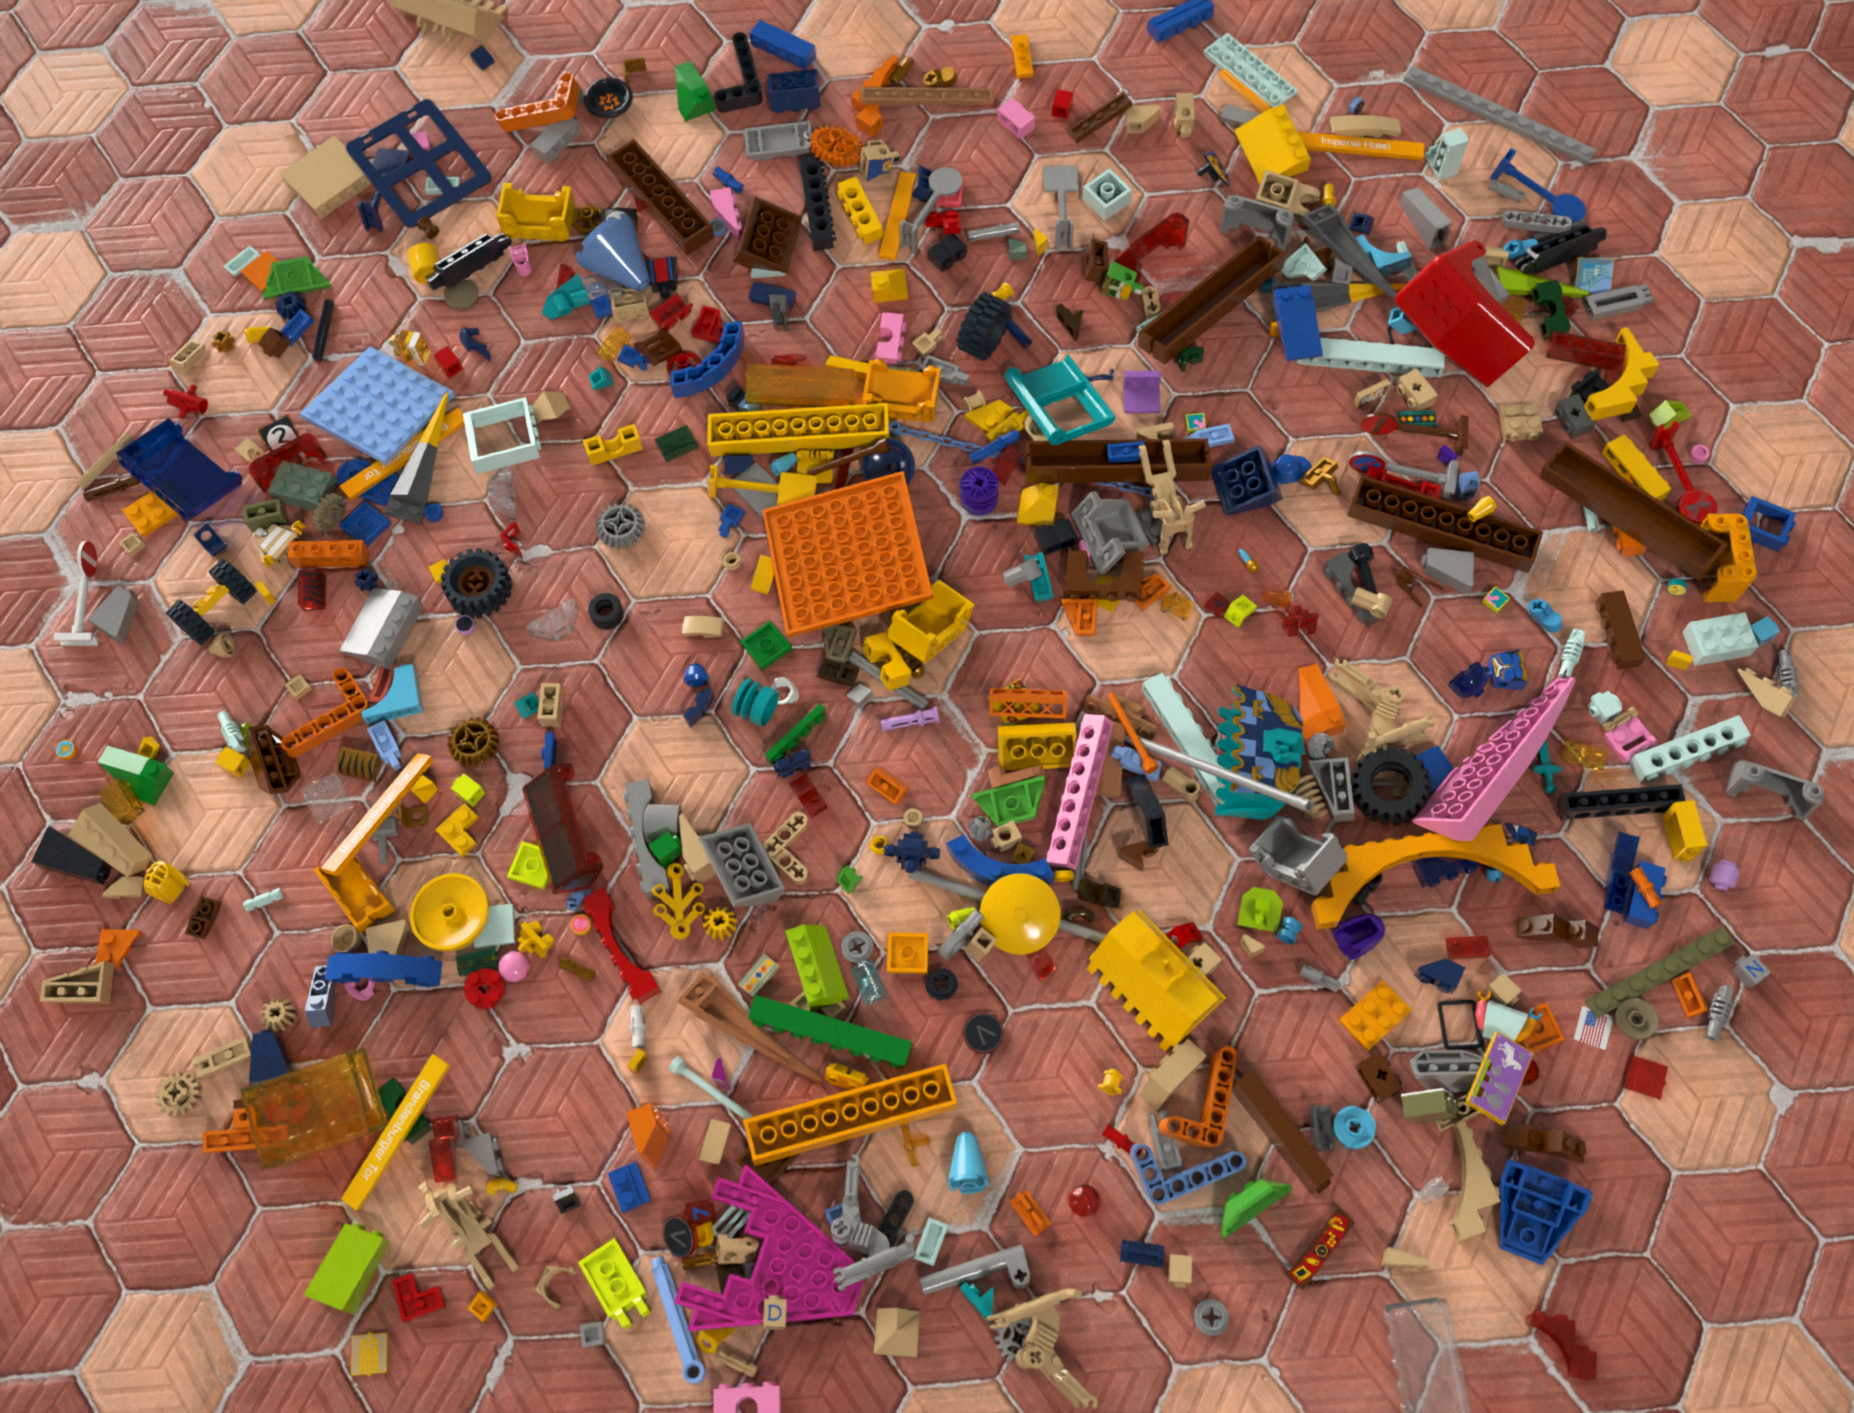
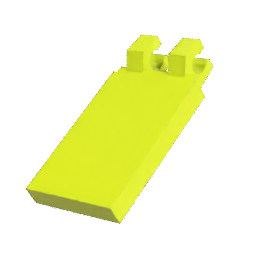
M615 1238L578 1262L608 1317L613 1318V1320L617 1318L622 1328L627 1330L633 1326L625 1312L634 1306L637 1307L639 1313L644 1318L651 1314L644 1301L647 1298V1292Z

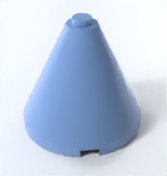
M620 214L621 218L617 220L611 217L596 227L581 243L584 249L581 253L579 250L576 252V262L582 268L633 290L644 291L649 287L650 278L634 221L627 214Z

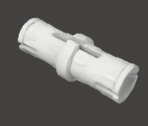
M631 1006L629 1030L632 1033V1048H644L646 1046L644 1038L646 1024L643 1020V1006Z

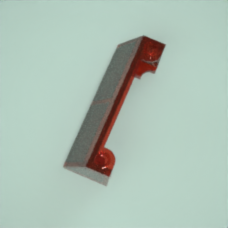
M572 763L552 765L522 788L553 894L590 889L604 869L601 857L596 852H586L565 782H569L574 778L575 772Z

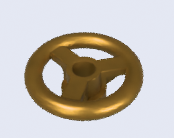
M591 204L579 207L574 212L572 222L574 228L582 233H591L601 224L600 221L595 226L593 221L594 217L598 213L600 214L602 209ZM577 221H584L590 228L579 226Z

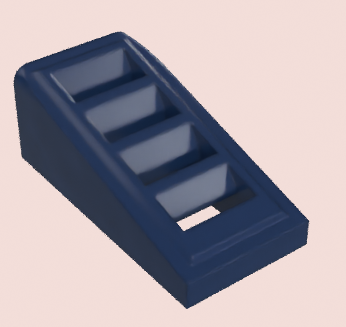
M919 165L912 189V197L927 202L932 194V190L929 187V177L933 172L932 170Z

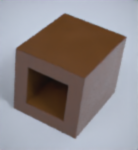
M270 327L258 344L263 348L262 352L267 356L280 358L291 344V341L281 331Z

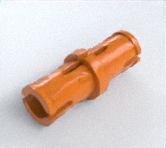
M1642 867L1631 871L1629 874L1635 881L1639 894L1643 895L1649 908L1652 909L1661 905L1662 901L1653 888L1654 884L1650 883Z

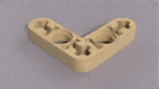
M802 812L794 813L763 844L770 861L791 881L799 885L804 884L808 880V871L786 848L808 827L807 816ZM796 819H798V820L803 819V820H802V821H803V824H802V825H801V824H797V825H796V821H795V820H796ZM783 831H789L791 836L789 839L783 840L780 838V834ZM768 846H775V852H768ZM788 857L791 863L788 866H782L780 860ZM793 867H795V870H797L799 873L803 871L802 878H796V874L792 870Z

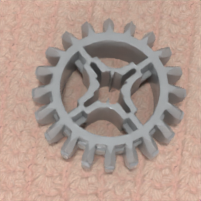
M615 502L614 507L608 505V510L602 509V514H598L596 532L604 545L608 544L611 549L615 546L617 550H619L620 546H623L626 550L627 545L633 547V542L639 543L638 537H643L645 519L642 512L636 506L633 507L630 503L626 506L624 502L618 505ZM625 517H629V518L633 519L634 522H631L630 520L625 519ZM607 530H611V532H615L616 535H612V534L608 533Z

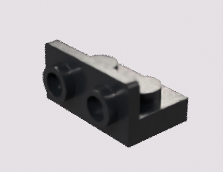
M1598 368L1594 372H1588L1581 382L1577 381L1571 387L1572 392L1570 396L1579 394L1584 404H1586L1589 395L1601 392L1609 388L1610 385L1599 376L1601 369Z

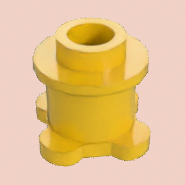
M1116 1069L1104 1071L1103 1084H1098V1089L1111 1096L1122 1094V1089L1119 1086L1124 1077L1121 1075V1072Z

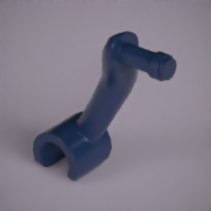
M1110 369L1109 375L1099 374L1091 377L1086 376L1089 382L1097 380L1111 381L1114 379V369Z

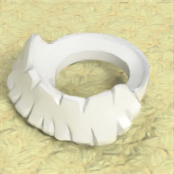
M786 677L775 678V683L771 686L775 690L786 686L790 689L788 697L785 700L778 701V705L794 703L799 699L797 687Z

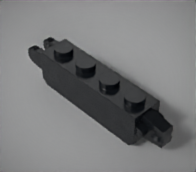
M1582 225L1529 247L1526 251V256L1517 259L1515 267L1521 269V272L1524 274L1531 272L1535 274L1542 273L1545 270L1598 249V243L1607 237V230L1603 227L1591 229L1587 225Z
M487 233L483 234L434 264L433 270L435 273L426 279L430 289L434 291L443 286L446 288L454 287L461 280L469 278L471 274L482 270L489 263L498 260L499 257L504 255L503 250L512 244V240L503 233H498L495 236Z

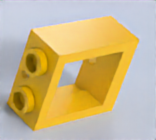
M1694 800L1673 803L1662 815L1674 861L1690 862L1698 854H1701V851L1707 846Z

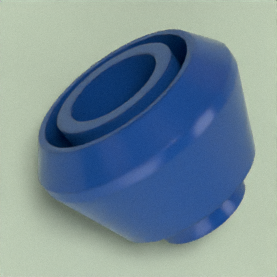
M694 663L686 669L683 681L688 686L698 687L708 682L709 675L703 666Z

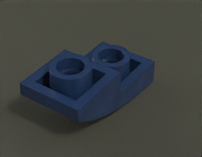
M710 688L699 692L696 698H694L696 706L690 707L683 715L685 722L690 728L705 715L711 706L714 695Z

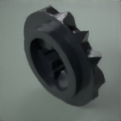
M939 968L933 970L927 976L925 985L928 994L932 998L941 1001L948 1000L955 995L958 981L952 971ZM946 980L945 986L947 989L941 988L937 991L938 984L936 981L943 982Z

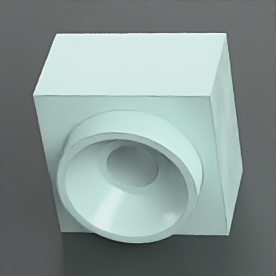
M1110 168L1083 186L1082 199L1104 221L1131 203L1132 189Z

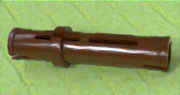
M136 473L122 479L116 478L113 482L84 490L83 496L89 502L118 491L124 492L127 488L140 485V480Z

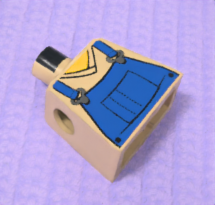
M885 144L862 147L859 171L864 181L868 182L889 174L892 163L900 161L899 153L897 151L890 152Z

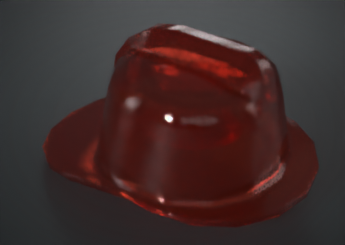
M802 354L768 355L771 358V367L775 376H788L794 372L799 361L807 359V356Z

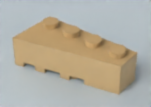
M101 803L83 809L68 834L70 838L127 877L145 870L153 857Z

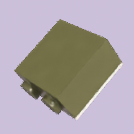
M1444 1088L1401 1094L1404 1117L1415 1124L1457 1118V1112H1459L1458 1101L1454 1099L1452 1093Z

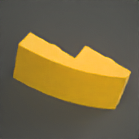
M760 555L750 587L751 590L768 595L774 577L771 557Z

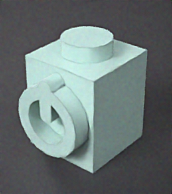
M1609 691L1603 694L1599 692L1590 698L1591 702L1587 706L1590 715L1596 718L1600 725L1607 720H1611V718L1622 711V704L1619 698Z

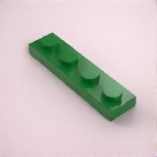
M819 703L765 754L766 762L773 766L776 763L775 761L783 759L789 750L795 749L803 737L809 736L812 729L825 720L827 715L825 707Z

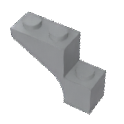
M462 1120L436 1127L442 1149L445 1151L456 1148L465 1149L494 1178L502 1177L501 1170H504L502 1158L498 1157L497 1150L500 1149L497 1137L494 1138L491 1133H486L469 1138L471 1137L470 1127Z

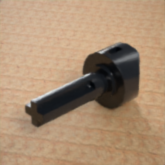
M1367 543L1352 546L1348 557L1355 565H1358L1364 590L1377 595L1368 563L1375 558L1372 547Z

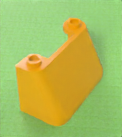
M869 360L863 404L888 403L890 418L934 422L937 413L941 368L928 366L924 368L923 373L888 369L887 364L882 360Z

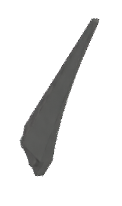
M1329 203L1302 216L1301 221L1312 230V234L1395 301L1397 293L1367 256L1339 211Z

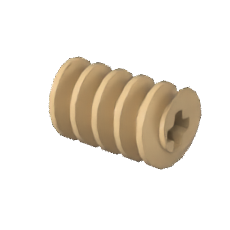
M1313 775L1300 778L1294 795L1313 801V807L1310 812L1301 810V812H1304L1303 818L1307 820L1320 818L1328 812V810H1321L1326 806L1325 803H1318L1323 797L1316 796L1320 790L1313 789L1317 785L1316 782H1310L1314 778Z

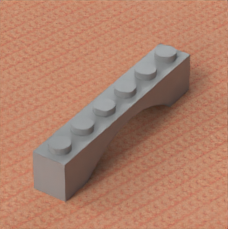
M649 779L626 784L627 791L623 793L625 802H629L630 809H627L629 821L632 820L633 827H630L632 839L635 838L636 845H633L635 857H639V863H636L638 874H642L643 879L640 882L641 892L645 893L648 899L655 898L652 894V888L657 884H661L665 887V892L671 894L666 870L650 855L643 829L644 812L648 804H655ZM656 887V892L661 894V889Z

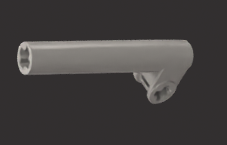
M1021 1244L921 1277L920 1282L924 1295L1007 1269L1011 1282L1016 1289H1026L1030 1285L1031 1279L1027 1259ZM1018 1274H1022V1276L1024 1277L1023 1282H1020V1280L1017 1279Z

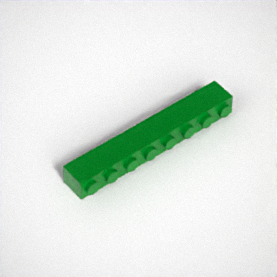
M758 995L754 996L748 1019L753 1020L752 1025L762 1028L764 1024L772 1026V1031L782 1034L784 1030L792 1032V1037L803 1039V1036L810 1037V1042L819 1045H822L823 1042L830 1043V1048L842 1051V1048L850 1049L849 1054L861 1057L863 1053L870 1056L869 1060L881 1063L883 1059L889 1061V1066L901 1069V1065H907L913 1042Z

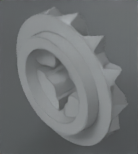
M851 932L843 939L841 951L849 962L857 964L863 961L866 962L872 955L873 942L864 932ZM853 941L857 943V945H863L861 947L862 954H860L857 950L852 951L854 949Z
M1204 1300L1195 1309V1325L1204 1334L1210 1336L1218 1335L1228 1326V1311L1217 1300ZM1211 1308L1213 1315L1221 1318L1214 1320L1212 1327H1210L1208 1319L1202 1318V1316L1209 1315Z

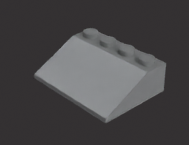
M373 588L339 651L390 670L424 606L417 596L402 591Z
M751 823L699 837V841L733 907L765 905L777 901L784 892L785 887Z

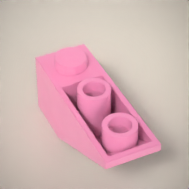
M730 187L710 191L715 216L724 221L726 228L737 239H740L739 232H742L741 222L736 220V218H739V212L737 207L734 208V204H737L735 194H731Z

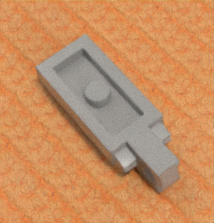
M927 355L920 368L922 373L924 368L928 366L941 368L940 380L950 384H959L967 387L970 382V375L965 374L959 366Z

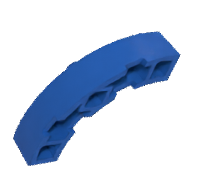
M742 321L724 323L719 346L704 358L701 364L695 367L690 366L685 369L671 371V388L675 398L702 392L718 383L732 370L743 350L745 333Z
M964 834L946 843L947 852L958 867L971 875L973 879L985 885L991 886L1002 877L1017 873L1033 875L1047 884L1054 882V873L1045 858L1027 864H1006L990 859L980 853L971 845Z
M378 950L377 953L349 954L347 952H337L336 955L328 956L325 980L340 984L360 982L361 978H366L371 982L388 983L393 982V980H405V984L430 988L440 986L443 962L435 960L433 956H423V958L394 955L383 950Z

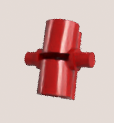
M191 384L186 392L174 389H165L163 391V395L167 396L168 405L179 408L178 418L185 420L186 415L190 411L201 415L207 411L208 400L196 396L197 386Z

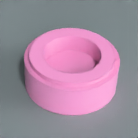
M1702 444L1693 446L1689 452L1690 459L1695 463H1704L1710 455L1709 449Z

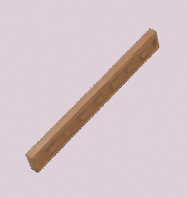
M860 87L861 104L993 106L994 104L992 88Z

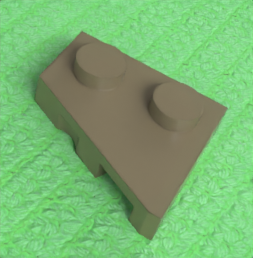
M842 625L823 628L826 658L836 663H846L857 635L856 628Z

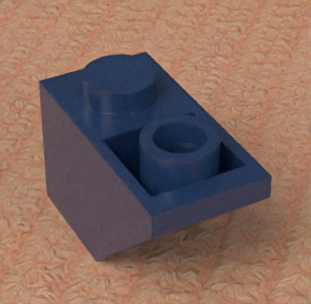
M1446 958L1420 966L1414 976L1424 984H1432L1439 991L1452 994L1456 990L1466 967Z

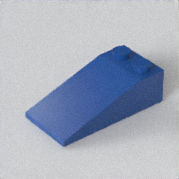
M1310 285L1275 289L1272 305L1287 361L1322 357L1323 352Z

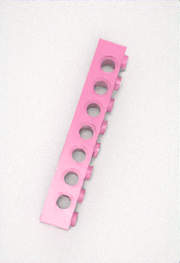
M1085 714L1080 726L1081 730L1076 741L1074 757L1071 760L1069 776L1066 779V788L1062 795L1060 811L1057 814L1055 830L1052 833L1050 849L1047 852V862L1055 868L1076 870L1114 724L1105 715Z

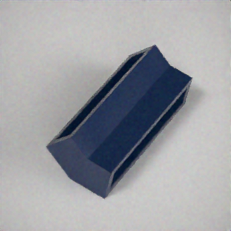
M755 282L751 287L748 297L751 302L770 306L769 295H787L789 311L792 312L796 301L795 291Z

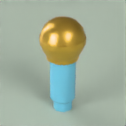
M1243 549L1238 550L1239 556L1246 563L1248 572H1257L1259 563L1251 559Z

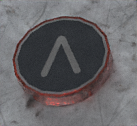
M976 1014L965 1023L963 1030L964 1042L974 1053L991 1054L1002 1044L1004 1037L1003 1026L999 1019L991 1014Z
M676 1214L666 1219L662 1232L667 1249L678 1258L690 1256L693 1251H696L699 1241L698 1231L690 1223L692 1220L683 1214Z

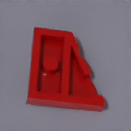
M703 306L693 329L692 337L720 344L723 333L720 309Z

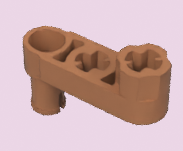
M1004 766L994 767L987 771L992 789L1043 775L1046 778L1043 766L1030 767L1006 774ZM1046 782L1042 797L1050 795Z

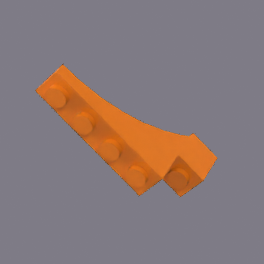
M893 54L889 59H886L883 65L875 70L868 80L863 82L861 87H886L891 76L895 73L896 67L899 65L898 57ZM859 88L851 96L852 108L859 111L856 116L857 128L873 138L883 127L882 115L879 114L880 105L861 104Z

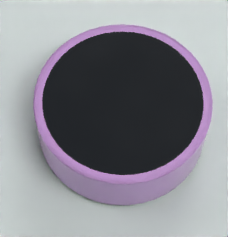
M464 615L456 620L455 627L460 634L468 635L474 631L475 623L470 616Z

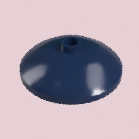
M887 439L890 445V452L885 454L877 452L863 458L862 472L865 481L904 471L908 485L914 476L915 459L913 453L901 441ZM891 465L895 466L893 471L890 470Z

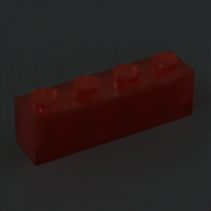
M1553 331L1548 342L1546 358L1618 372L1625 358L1626 345Z

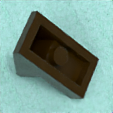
M1061 303L1056 306L1055 316L1073 340L1076 341L1080 333L1084 310L1072 315L1071 311Z

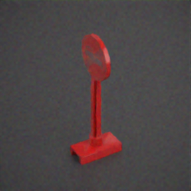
M1673 421L1670 428L1666 429L1661 424L1648 445L1651 451L1661 448L1666 450L1686 491L1679 500V511L1692 522L1701 524L1708 514L1717 513V503L1707 492L1694 489L1672 440L1679 429L1678 422Z

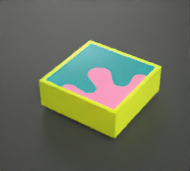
M1204 413L1186 415L1188 433L1206 429Z
M1494 587L1483 598L1482 602L1498 613L1509 601L1510 597L1497 587Z

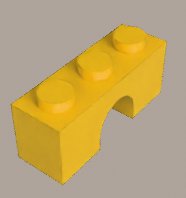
M635 424L617 429L618 435L611 440H603L600 435L583 440L591 466L643 450Z
M886 632L865 637L862 650L870 663H886L882 666L880 679L887 690L891 691L907 686L912 675L911 669L906 665L901 653L897 651L893 641L888 638Z

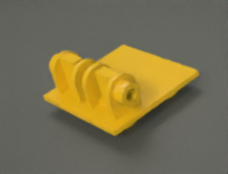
M803 449L797 451V474L808 475L807 471L809 469L834 461V451H819V449L817 451H814V449L811 451ZM833 469L814 475L817 476L816 483L832 484Z

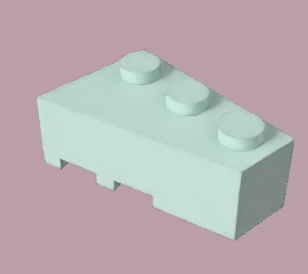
M1461 128L1441 134L1434 142L1435 145L1429 148L1430 151L1424 154L1438 180L1458 174L1469 142L1468 136L1464 134Z

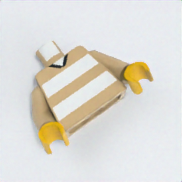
M296 521L293 525L277 526L273 524L267 530L262 527L258 528L255 536L259 538L256 544L259 547L257 552L261 563L267 569L270 568L269 566L272 563L281 569L289 560L287 558L289 542L302 541L297 534L301 535V530L306 528V526L302 522Z

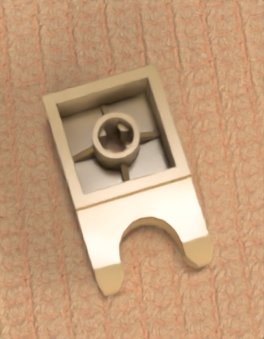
M1265 170L1255 201L1287 209L1293 213L1294 223L1305 225L1301 221L1302 216L1311 211L1305 209L1301 203L1314 204L1320 197V191L1315 187L1299 183L1297 179Z

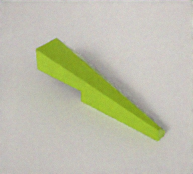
M1500 265L1496 266V277L1509 295H1532L1531 288L1537 283L1553 281L1532 274H1524L1521 271ZM1558 282L1562 288V298H1586V296H1589L1588 290Z

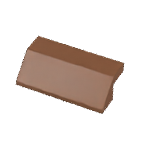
M1113 722L1095 798L1099 795L1116 799L1120 797L1122 764L1119 763L1120 760L1111 757L1110 753L1111 749L1116 746L1124 747L1125 728L1122 723Z

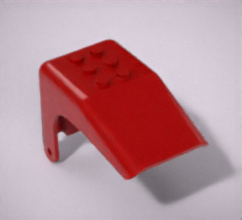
M1474 240L1434 257L1396 294L1395 303L1434 348L1483 386L1489 387L1533 349L1535 341L1492 297L1474 275L1472 261L1486 254L1484 245Z

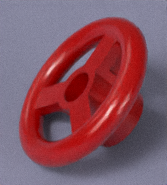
M689 351L678 352L668 360L667 372L671 377L672 365L675 360L677 370H681L690 366H697L691 364L689 357L693 358L697 365L702 363L700 358L695 353Z

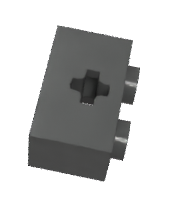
M1579 394L1559 400L1554 409L1555 416L1560 419L1565 433L1571 439L1590 433L1596 423L1591 420L1584 409L1585 404Z

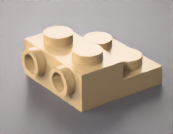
M631 288L610 291L611 307L615 322H625L628 319H642L645 316H649L646 290L636 291Z
M1536 404L1499 406L1498 411L1503 440L1534 441L1540 439L1543 427L1541 416H1538Z

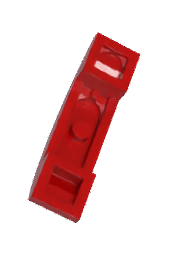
M1372 465L1368 467L1366 477L1438 499L1441 487L1439 485L1422 481L1419 484L1386 474V469Z

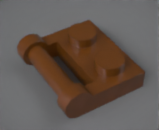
M665 329L659 330L657 334L642 342L634 343L635 350L641 353L653 367L682 350V347ZM659 340H662V341H660V342L654 344L653 346L647 348L648 346L652 345L653 343H655V342H657V341H659Z

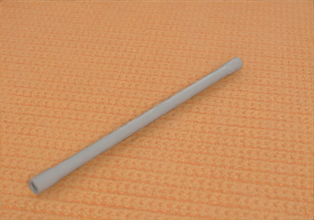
M1125 731L1124 742L1134 746L1127 731ZM1138 735L1146 750L1290 804L1292 807L1302 811L1310 812L1313 807V801L1287 793Z
M924 870L909 874V878L916 881L928 883L982 902L985 892L935 876ZM1060 919L1058 929L1098 943H1101L1106 937V934Z

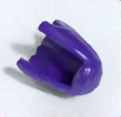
M1372 913L1362 914L1339 922V926L1333 931V935L1338 943V948L1340 951H1343L1344 956H1348L1349 960H1354L1365 955L1380 943L1385 934V925L1383 920Z

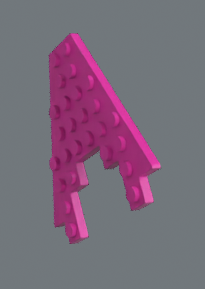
M744 1165L739 1183L718 1177L711 1199L751 1212L744 1233L764 1239L751 1280L730 1274L723 1295L681 1281L674 1304L694 1310L688 1331L763 1325L764 1300L769 1299L771 1295L782 1296V1299L787 1300L786 1322L853 1316L864 1280L847 1286L844 1291H838V1286L843 1283H835V1278L841 1276V1274L834 1275L833 1270L835 1268H845L856 1262L749 1166Z

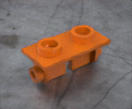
M1027 1189L1016 1194L1015 1198L1010 1201L1034 1237L1052 1225Z

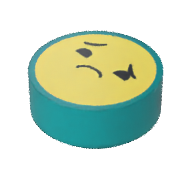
M1672 579L1668 582L1667 591L1672 595H1684L1687 592L1688 584L1682 579Z

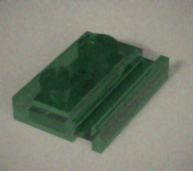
M687 425L654 439L666 463L699 448Z

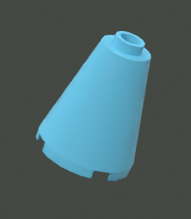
M962 1132L956 1137L948 1178V1189L952 1192H955V1189H959L961 1194L980 1193L984 1191L985 1186L990 1187L989 1175L977 1136L973 1135L972 1132Z

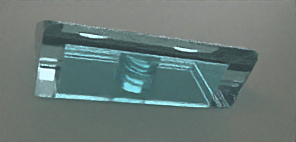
M864 960L850 969L865 1005L872 1004L888 996L873 960Z

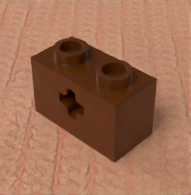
M1091 239L1085 251V280L1102 283L1108 272V242Z
M1380 1052L1363 1060L1355 1067L1377 1104L1402 1090L1400 1078L1397 1074H1393L1390 1069L1389 1060L1386 1056H1382ZM1377 1075H1379V1076L1383 1075V1076H1384V1079H1382V1078L1378 1079L1376 1076H1377Z

